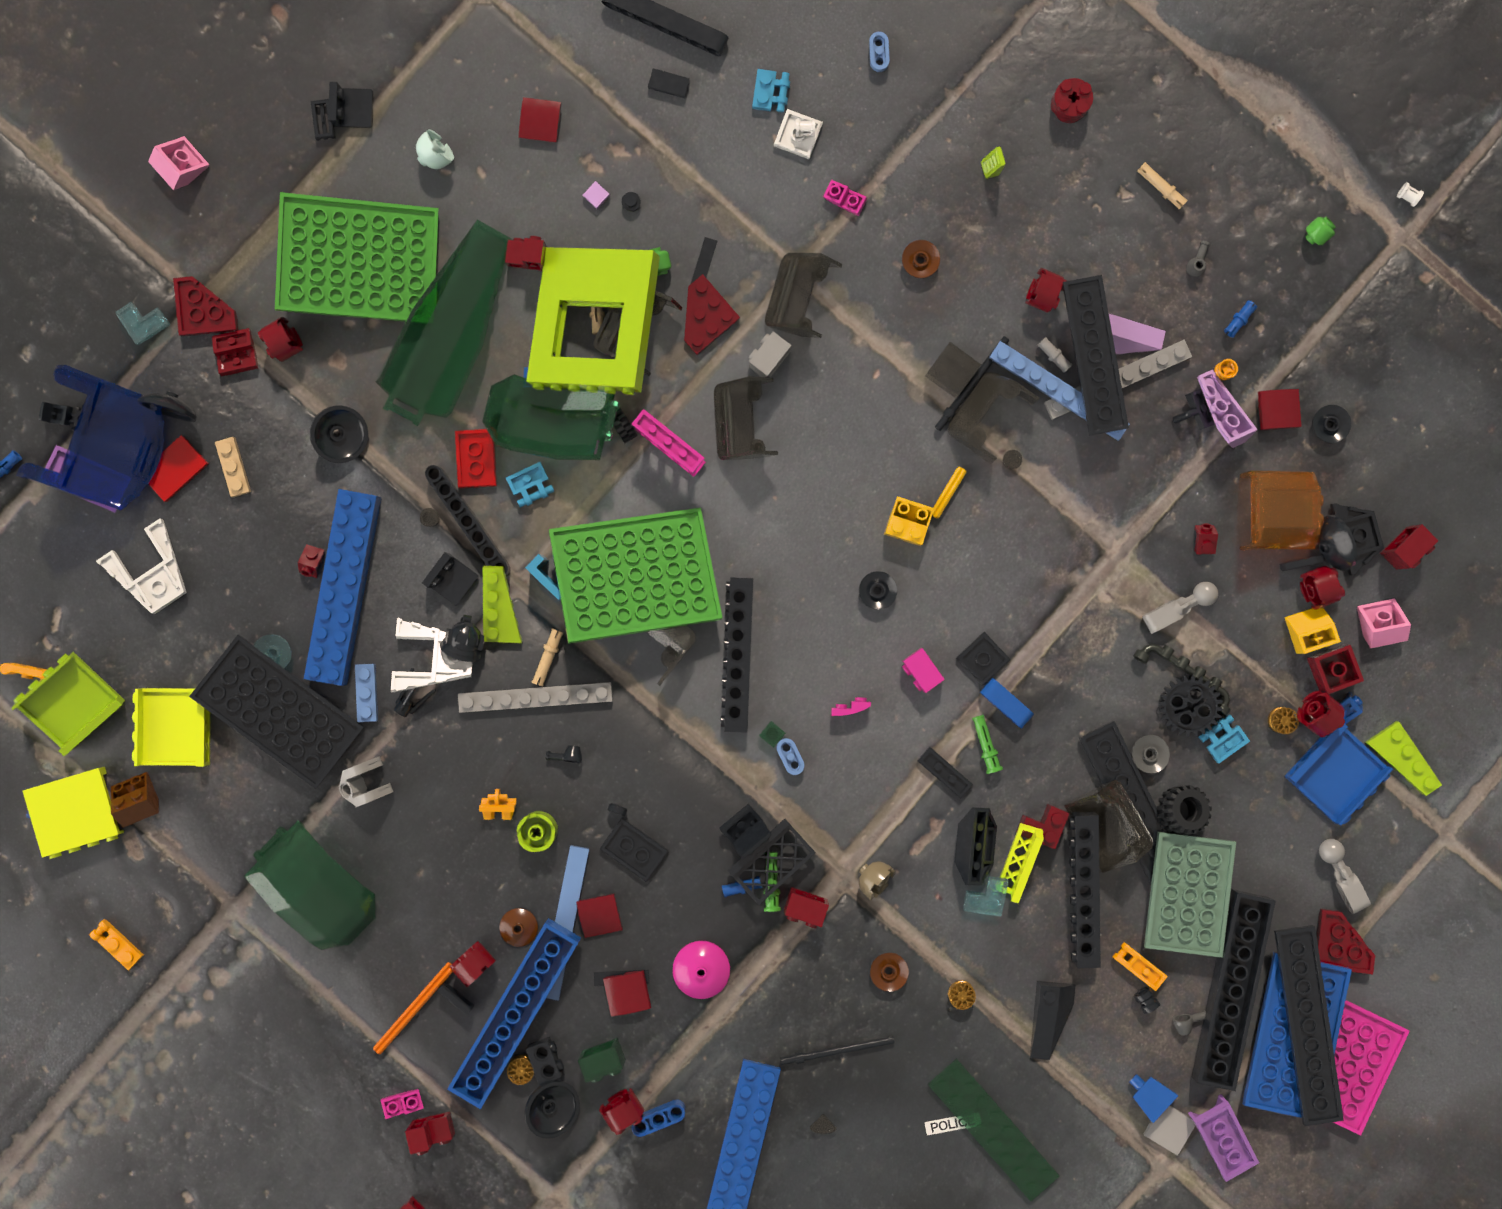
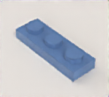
M376 664L355 665L357 722L378 721Z

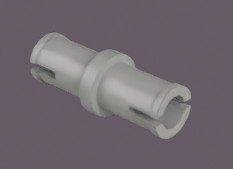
M1047 337L1037 345L1049 357L1048 360L1050 362L1053 361L1063 373L1072 366V363L1061 354V350L1057 349Z

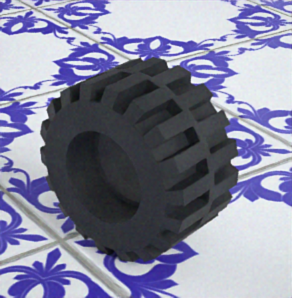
M1192 785L1169 788L1166 792H1163V798H1159L1158 802L1160 805L1157 806V810H1159L1160 814L1157 815L1158 818L1162 819L1161 825H1166L1165 829L1167 831L1182 835L1196 834L1198 831H1203L1205 829L1204 826H1208V819H1211L1212 816L1209 814L1212 806H1209L1210 800L1205 798L1206 794L1205 792H1200V788L1193 787ZM1182 801L1187 804L1189 810L1186 820L1180 813Z

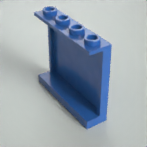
M1345 723L1334 732L1325 737H1320L1284 776L1333 823L1338 825L1346 824L1351 819V814L1364 805V800L1377 791V786L1381 782H1385L1393 770L1392 767L1386 766L1347 729L1348 726Z

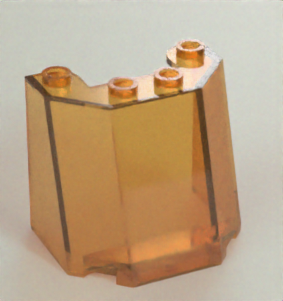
M1248 471L1240 474V478H1251L1250 545L1240 546V550L1315 549L1321 526L1324 522L1323 514H1321L1324 498L1321 495V489L1315 473Z

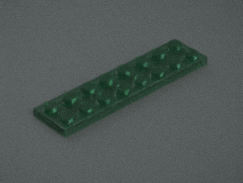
M957 1058L928 1083L930 1088L1030 1201L1035 1199L1059 1177L1056 1170Z

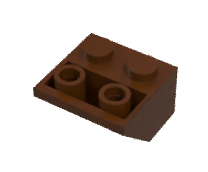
M147 772L111 786V815L123 828L159 813V799Z

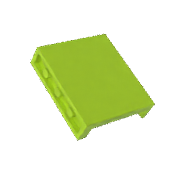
M74 652L69 656L65 653L57 661L59 664L54 669L49 667L42 674L44 676L43 679L40 681L36 679L27 687L29 691L25 695L21 692L13 700L15 704L11 708L12 710L18 708L60 747L59 752L63 756L68 754L122 706L125 701Z

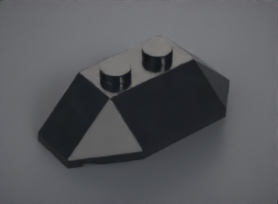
M972 807L958 823L954 862L965 885H983L984 879L988 876L994 865L997 825L990 808Z

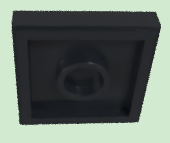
M986 632L980 634L956 657L982 686L1011 660Z

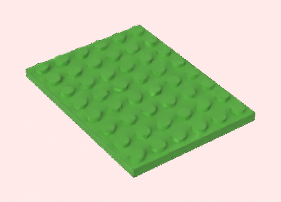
M280 192L275 311L433 324L439 208Z
M701 508L549 529L568 644L722 620Z

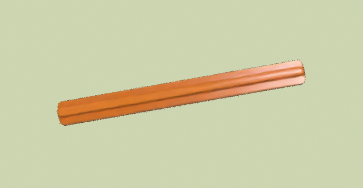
M450 962L446 963L373 1047L377 1054H382L453 972L449 967L452 965Z

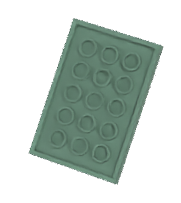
M1157 832L1144 941L1145 948L1223 958L1236 849L1235 841Z

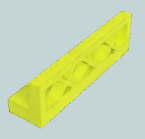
M1022 823L1019 825L996 885V890L1011 894V901L1019 903L1044 840L1043 829ZM1022 831L1033 833L1032 837L1023 840L1021 836ZM1023 846L1026 850L1025 854L1017 856L1015 850ZM1017 862L1020 866L1019 870L1011 872L1009 865ZM1011 878L1014 884L1010 888L1003 886V881Z

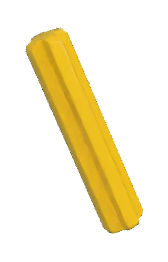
M958 467L935 503L932 517L938 519L958 488L967 472L962 467Z

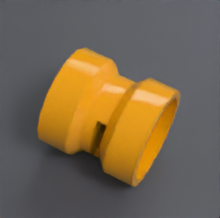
M1226 359L1215 366L1214 372L1221 381H1225L1237 374L1238 365L1234 360Z

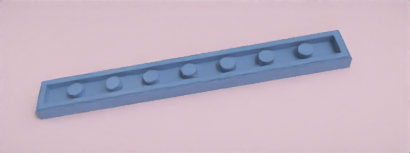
M571 845L569 849L555 919L556 923L571 932L574 929L577 914L576 902L580 899L590 850L589 848ZM566 965L546 998L559 1001Z

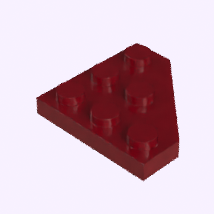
M703 274L688 286L684 336L685 343L698 355L740 319L739 315Z
M193 276L173 278L179 336L238 331L237 313Z
M1320 909L1317 931L1320 962L1347 967L1356 973L1373 975L1375 954L1347 921L1344 914L1340 911Z

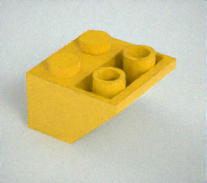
M897 496L884 535L921 546L934 508Z
M1311 608L1284 617L1296 654L1309 653L1341 642L1335 623L1324 608L1317 610Z

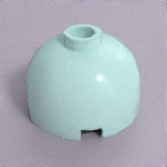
M430 129L424 132L417 141V159L423 166L441 169L453 161L454 155L447 143L443 145L439 141L442 137Z

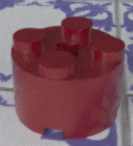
M1078 78L1062 81L1051 99V109L1060 121L1075 123L1086 115L1093 103L1091 85Z
M1040 268L1037 272L1040 276L1038 279H1033L1026 295V299L1029 300L1025 303L1048 313L1052 308H1057L1060 302L1058 296L1060 291H1063V282L1067 280L1063 276Z
M285 317L278 318L261 328L258 332L259 338L268 347L266 349L268 355L272 359L276 357L281 362L303 351V348H300L303 346L299 334L294 327L290 328L287 325L289 321Z
M1322 566L1300 576V578L1303 577V581L1300 582L1303 597L1307 603L1311 601L1314 605L1311 607L1315 610L1339 602L1341 597L1345 596V590L1340 586L1339 575L1334 567Z
M1315 691L1310 693L1303 699V706L1297 710L1298 720L1320 737H1325L1334 732L1345 723V719H1343V706L1326 692Z
M477 941L449 967L462 983L468 987L496 960Z
M632 1088L629 1091L623 1089L607 1099L609 1103L606 1106L602 1104L599 1109L609 1128L616 1135L623 1133L630 1125L639 1124L643 1119L641 1115L644 1112V1107Z

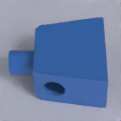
M1136 1074L1129 1081L1137 1089L1133 1098L1152 1123L1178 1097V1094L1151 1076L1145 1082Z

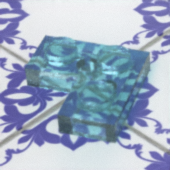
M132 302L115 312L136 345H140L170 325L158 307L143 317Z
M989 876L985 893L966 890L963 911L1001 916L1008 879Z

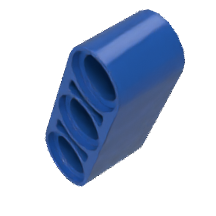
M994 678L980 691L988 701L1021 729L1034 715L1032 711Z
M676 1099L643 1112L641 1122L645 1123L646 1127L640 1129L636 1125H632V1132L634 1135L642 1137L680 1122L685 1116L686 1107L684 1102ZM674 1107H678L682 1110V1112L680 1114H674L672 1112V1109ZM662 1115L664 1120L656 1121L654 1116Z

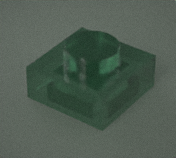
M770 721L759 736L774 748L786 732Z

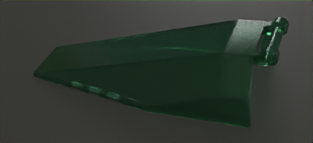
M478 219L411 310L376 379V383L389 395L382 409L390 410L412 421V424L416 426L420 424L424 414L447 418L452 413L483 347L490 314L493 310L494 299L497 295V288L505 264L508 240H511L510 237ZM394 399L418 410L417 415L393 404Z

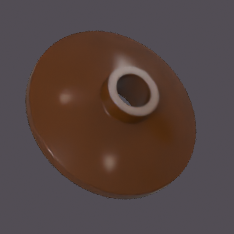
M916 240L905 248L902 254V264L909 275L915 278H927L938 269L940 254L937 247L931 242ZM922 258L924 262L919 264L917 259Z
M515 908L508 911L502 917L499 927L500 934L504 941L512 946H525L536 937L538 923L530 911L523 908ZM516 925L521 927L520 932L515 931L514 927Z
M895 953L879 955L872 962L870 968V976L873 983L879 989L888 992L896 991L903 987L909 975L906 961ZM888 967L892 968V972L890 974H887L885 972L886 968Z

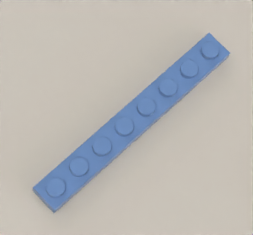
M1000 341L989 359L1086 420L1081 392ZM1126 429L1107 432L1106 434L1119 441Z

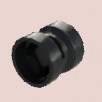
M1150 987L1140 989L1133 996L1136 1002L1141 1004V1010L1144 1014L1151 1013L1160 1006L1158 999L1153 998V991Z

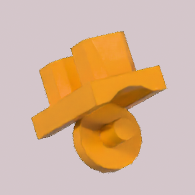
M495 789V794H488V798H482L479 812L483 813L485 820L494 819L495 812H502V819L511 820L517 799L508 798L507 794H501L500 789Z

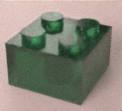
M618 1038L581 1051L578 1063L585 1082L591 1081L595 1083L602 1080L603 1076L608 1074L610 1076L619 1074L623 1069L626 1059Z

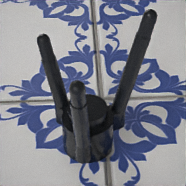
M416 688L411 689L407 697H404L406 690L401 691L395 702L394 711L403 717H407L409 713L413 715L415 710L436 692V689H432L414 706H412L413 702L410 699Z

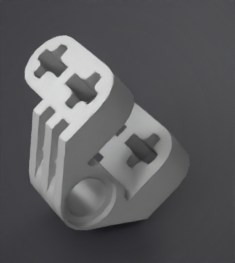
M380 756L342 771L339 786L340 794L356 807L394 792L390 783L367 792L364 779L360 775L382 766Z

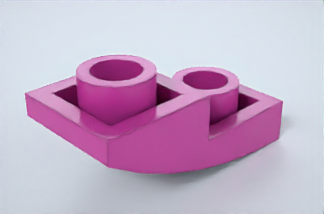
M833 180L830 181L823 195L824 199L857 216L860 215L867 201L866 196L854 192L848 186Z
M855 697V701L850 703V708H847L846 704H836V707H831V716L850 715L863 711L871 706V702L867 701V698Z
M419 1089L380 1099L385 1119L424 1109Z

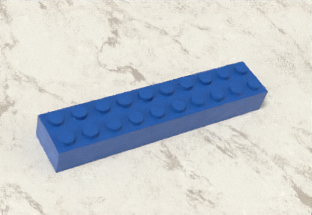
M338 489L304 679L340 686L347 685L382 497Z
M547 919L447 1090L477 1108H482L581 939L580 936L553 920Z

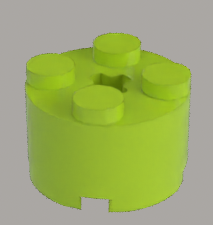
M543 811L529 813L517 826L519 844L530 852H540L549 848L555 841L558 833V825L555 819ZM539 828L541 834L535 835L534 829Z

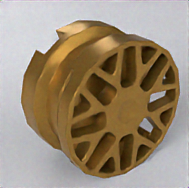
M1274 708L1268 716L1269 727L1280 734L1293 733L1299 725L1297 713L1290 708Z
M956 981L948 990L949 1000L957 1009L965 1010L972 1007L975 1003L976 994L974 988L966 981Z
M517 1055L509 1063L507 1075L512 1083L524 1085L532 1079L534 1071L528 1055Z

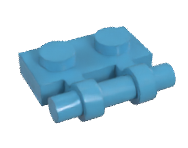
M758 69L752 109L771 111L772 104H776L777 111L784 112L785 105L788 103L786 96L787 89L790 88V74L783 72L782 78L779 80L776 79V71ZM774 87L780 88L779 96H773Z
M541 462L506 477L513 495L521 493L523 496L522 499L517 501L520 508L525 505L529 506L533 504V501L542 497L544 499L549 496L548 494L555 491L552 484L547 487L543 485V482L549 480ZM537 486L539 491L529 495L527 490Z
M1230 714L1225 718H1220L1217 721L1218 724L1212 726V730L1206 728L1205 735L1201 734L1198 736L1201 742L1210 739L1212 743L1206 748L1217 763L1222 762L1250 742L1239 725H1236L1234 728L1230 727L1229 724L1234 721ZM1224 729L1226 733L1217 738L1215 734Z

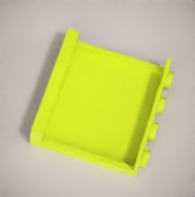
M135 689L133 694L135 711L132 715L133 723H135V731L132 733V740L134 742L132 760L134 761V766L191 765L204 767L210 765L211 712L189 697L195 689Z
M105 767L23 790L42 857L56 858L62 856V851L76 852L81 850L80 846L87 844L89 848L99 845V840L106 838V841L109 842L118 839V834L124 833V830L119 831L117 820L111 815V800L103 776L107 774Z

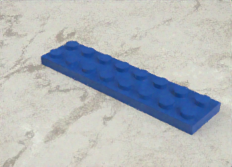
M743 1059L707 1209H747L781 1071L780 1067Z

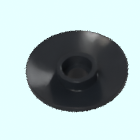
M1338 405L1324 406L1313 417V431L1324 442L1336 443L1342 441L1351 430V418L1348 412ZM1328 421L1332 423L1331 428L1327 427Z
M881 571L871 572L862 579L859 585V596L867 607L876 610L885 609L896 599L897 585L889 574ZM875 587H879L881 589L880 594L874 593Z

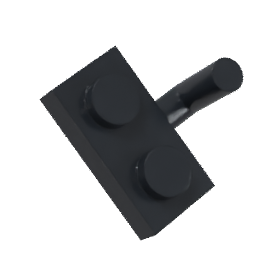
M1202 389L1186 394L1185 396L1191 409L1173 417V422L1179 423L1194 416L1199 430L1215 425Z

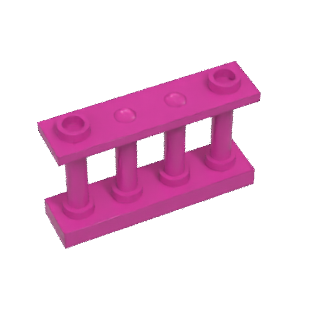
M643 409L633 421L632 426L635 427L634 430L693 477L696 476L706 463L704 461L705 458L646 410Z

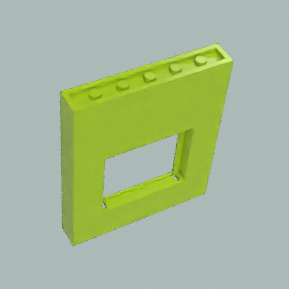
M546 247L526 382L538 390H544L545 387H548L555 391H562V388H567L573 392H580V389H585L591 393H597L598 390H603L609 394H616V391H622V393L627 395H634V392L641 393L660 256L654 250ZM568 306L622 308L615 359L560 357Z

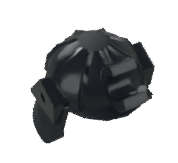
M463 615L460 622L455 624L452 629H446L445 638L440 643V649L443 653L451 658L465 662H475L481 658L485 635H481L480 630L471 623L472 616Z

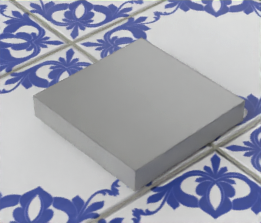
M1170 1105L1154 1123L1150 1121L1143 1134L1178 1156L1196 1125L1189 1116Z

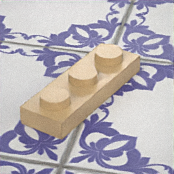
M230 437L216 441L215 445L230 496L237 497L250 493L251 489L236 438Z

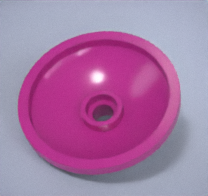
M694 941L685 945L678 952L673 963V977L676 985L683 993L696 999H706L717 995L726 986L730 976V963L727 955L719 946L708 941ZM700 969L704 970L705 972L702 976L698 975L697 971Z

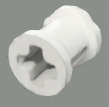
M796 119V137H799V135L815 137V119H812V121Z
M1406 182L1399 190L1397 197L1405 199L1414 207L1420 201L1424 192L1414 189Z

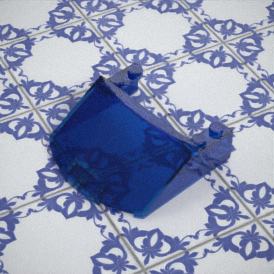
M56 365L53 376L58 384L87 395L59 473L32 463H25L19 467L16 476L53 488L54 490L122 510L140 495L146 484H149L159 464L164 444L162 407L151 404L150 409L145 408L137 403L138 398L143 396L142 394L70 366Z

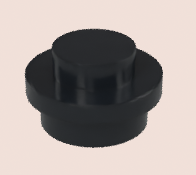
M628 192L622 197V206L625 210L633 212L640 207L641 200L638 194Z

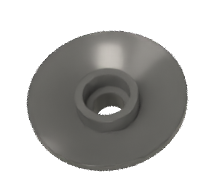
M1145 735L1139 738L1132 749L1134 764L1145 773L1160 772L1166 767L1170 758L1167 743L1156 735ZM1148 750L1151 752V756L1149 758L1146 756V752Z

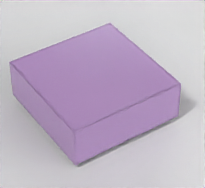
M596 181L583 194V197L596 209L610 196Z

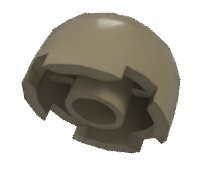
M877 861L870 865L865 864L859 871L861 874L859 877V887L870 900L873 899V896L877 898L888 886L889 877L894 878L896 871L885 862Z

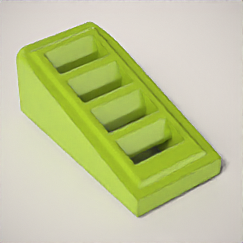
M1000 146L992 150L981 161L986 179L999 176L1006 164Z

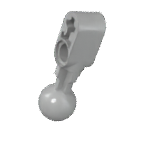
M1201 582L1195 586L1192 595L1186 598L1180 597L1177 600H1171L1146 613L1142 618L1150 633H1155L1183 618V615L1189 613L1191 608L1198 604L1202 606L1214 604L1218 598V589L1211 582Z
M1335 839L1323 841L1319 847V855L1322 860L1332 864L1335 870L1334 876L1337 880L1335 882L1336 887L1348 910L1355 914L1370 906L1371 902L1360 880L1343 861L1345 849L1342 843Z

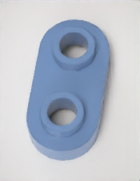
M883 32L873 33L869 40L870 66L876 72L885 71L890 61L889 40ZM879 41L882 45L876 46L875 42ZM881 60L883 64L878 65L876 61Z
M789 738L781 739L777 744V752L787 772L792 775L800 774L804 769V761L794 741ZM784 744H788L790 746V749L788 751L783 750L782 747ZM793 761L798 762L797 768L791 767Z

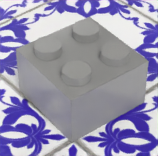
M774 331L770 335L767 333L760 342L761 347L759 350L754 349L749 356V368L766 381L771 378L791 352V345Z

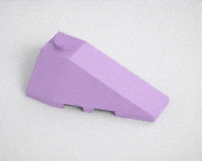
M1109 314L1116 354L1162 350L1166 331Z
M1213 370L1199 375L1197 379L1218 431L1232 448L1245 443L1257 431V428Z

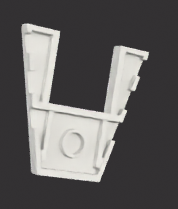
M158 519L144 530L164 561L137 579H132L119 556L113 550L96 561L152 614H156L187 593L163 519Z
M397 618L396 639L434 640L432 673L392 671L391 692L471 677L472 662L456 660L442 652L440 643L445 638L446 632L439 631V629L433 627L432 629L414 622H405Z

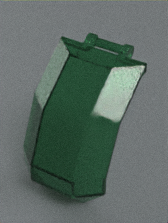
M515 374L491 385L482 422L496 446L510 451L556 460H600L604 442L612 441L616 412L620 407V403L614 401L615 394H609L603 390L591 393L585 389H580V392H573L567 388H562V391H555L548 387H545L544 390H538L526 382V378Z
M297 821L288 831L280 826L276 830V834L260 850L254 852L253 856L257 863L244 877L280 918L320 950L350 945L375 919V893L364 887L332 859L300 821Z

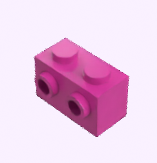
M923 648L918 649L902 660L904 663L902 666L903 670L908 676L910 674L915 679L913 684L919 692L923 690V692L927 693L945 680Z

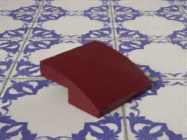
M523 97L518 138L557 142L561 102Z
M249 328L212 336L213 352L217 357L218 373L221 377L259 369L255 346Z
M1299 389L1258 391L1260 430L1301 427Z
M615 893L576 902L585 938L623 930Z
M644 970L626 972L623 975L608 976L603 979L611 1016L630 1014L651 1008Z

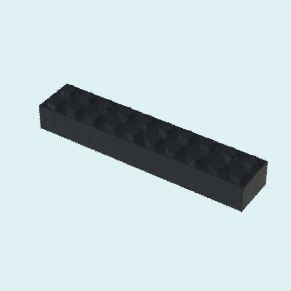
M1231 889L1223 958H1216L1205 1010V1019L1202 1024L1191 1076L1199 1084L1236 1092L1276 903L1275 900L1269 897Z

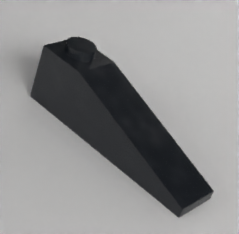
M1037 981L1030 1058L1050 1060L1074 1005L1075 984Z

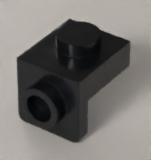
M42 402L38 419L39 421L70 426L69 420L72 418L70 413H72L73 407Z

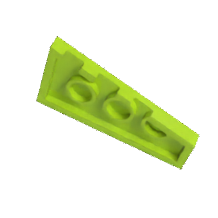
M483 566L484 642L522 643L504 567Z
M1395 721L1365 742L1423 795L1427 796L1442 786L1399 721Z

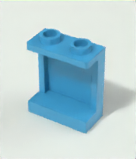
M538 554L525 568L558 600H561L558 585L541 569L549 560L544 555Z

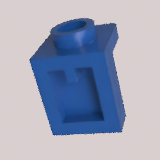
M1351 692L1347 693V698L1340 702L1344 708L1343 719H1345V724L1363 712L1362 700L1357 695L1353 696Z

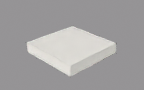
M787 109L774 147L810 159L823 122L815 119V137L811 135H799V137H796V119L812 121L813 118Z

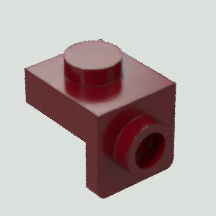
M1207 523L1195 525L1197 533L1195 553L1216 554L1218 532L1215 526Z
M306 544L298 561L299 573L306 577L312 576L317 578L318 568L324 558L325 550Z

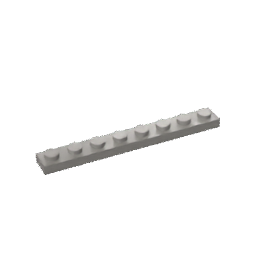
M1185 339L1119 368L1122 388L1191 358L1192 355ZM1080 386L1077 387V388H1075L1076 390H1078L1079 392H1081V387H1080ZM1053 399L1044 402L1051 420L1071 412Z
M611 682L458 693L459 713L613 701Z

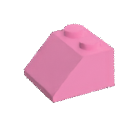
M185 136L154 146L148 161L173 190L190 184L209 167V163Z
M1395 598L1357 606L1362 634L1370 649L1408 641L1411 624Z

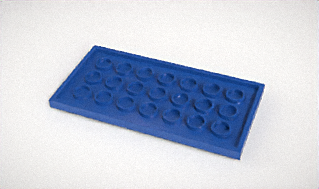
M1273 952L1242 1104L1248 1107L1302 1118L1278 954ZM1320 962L1335 1054L1352 969Z

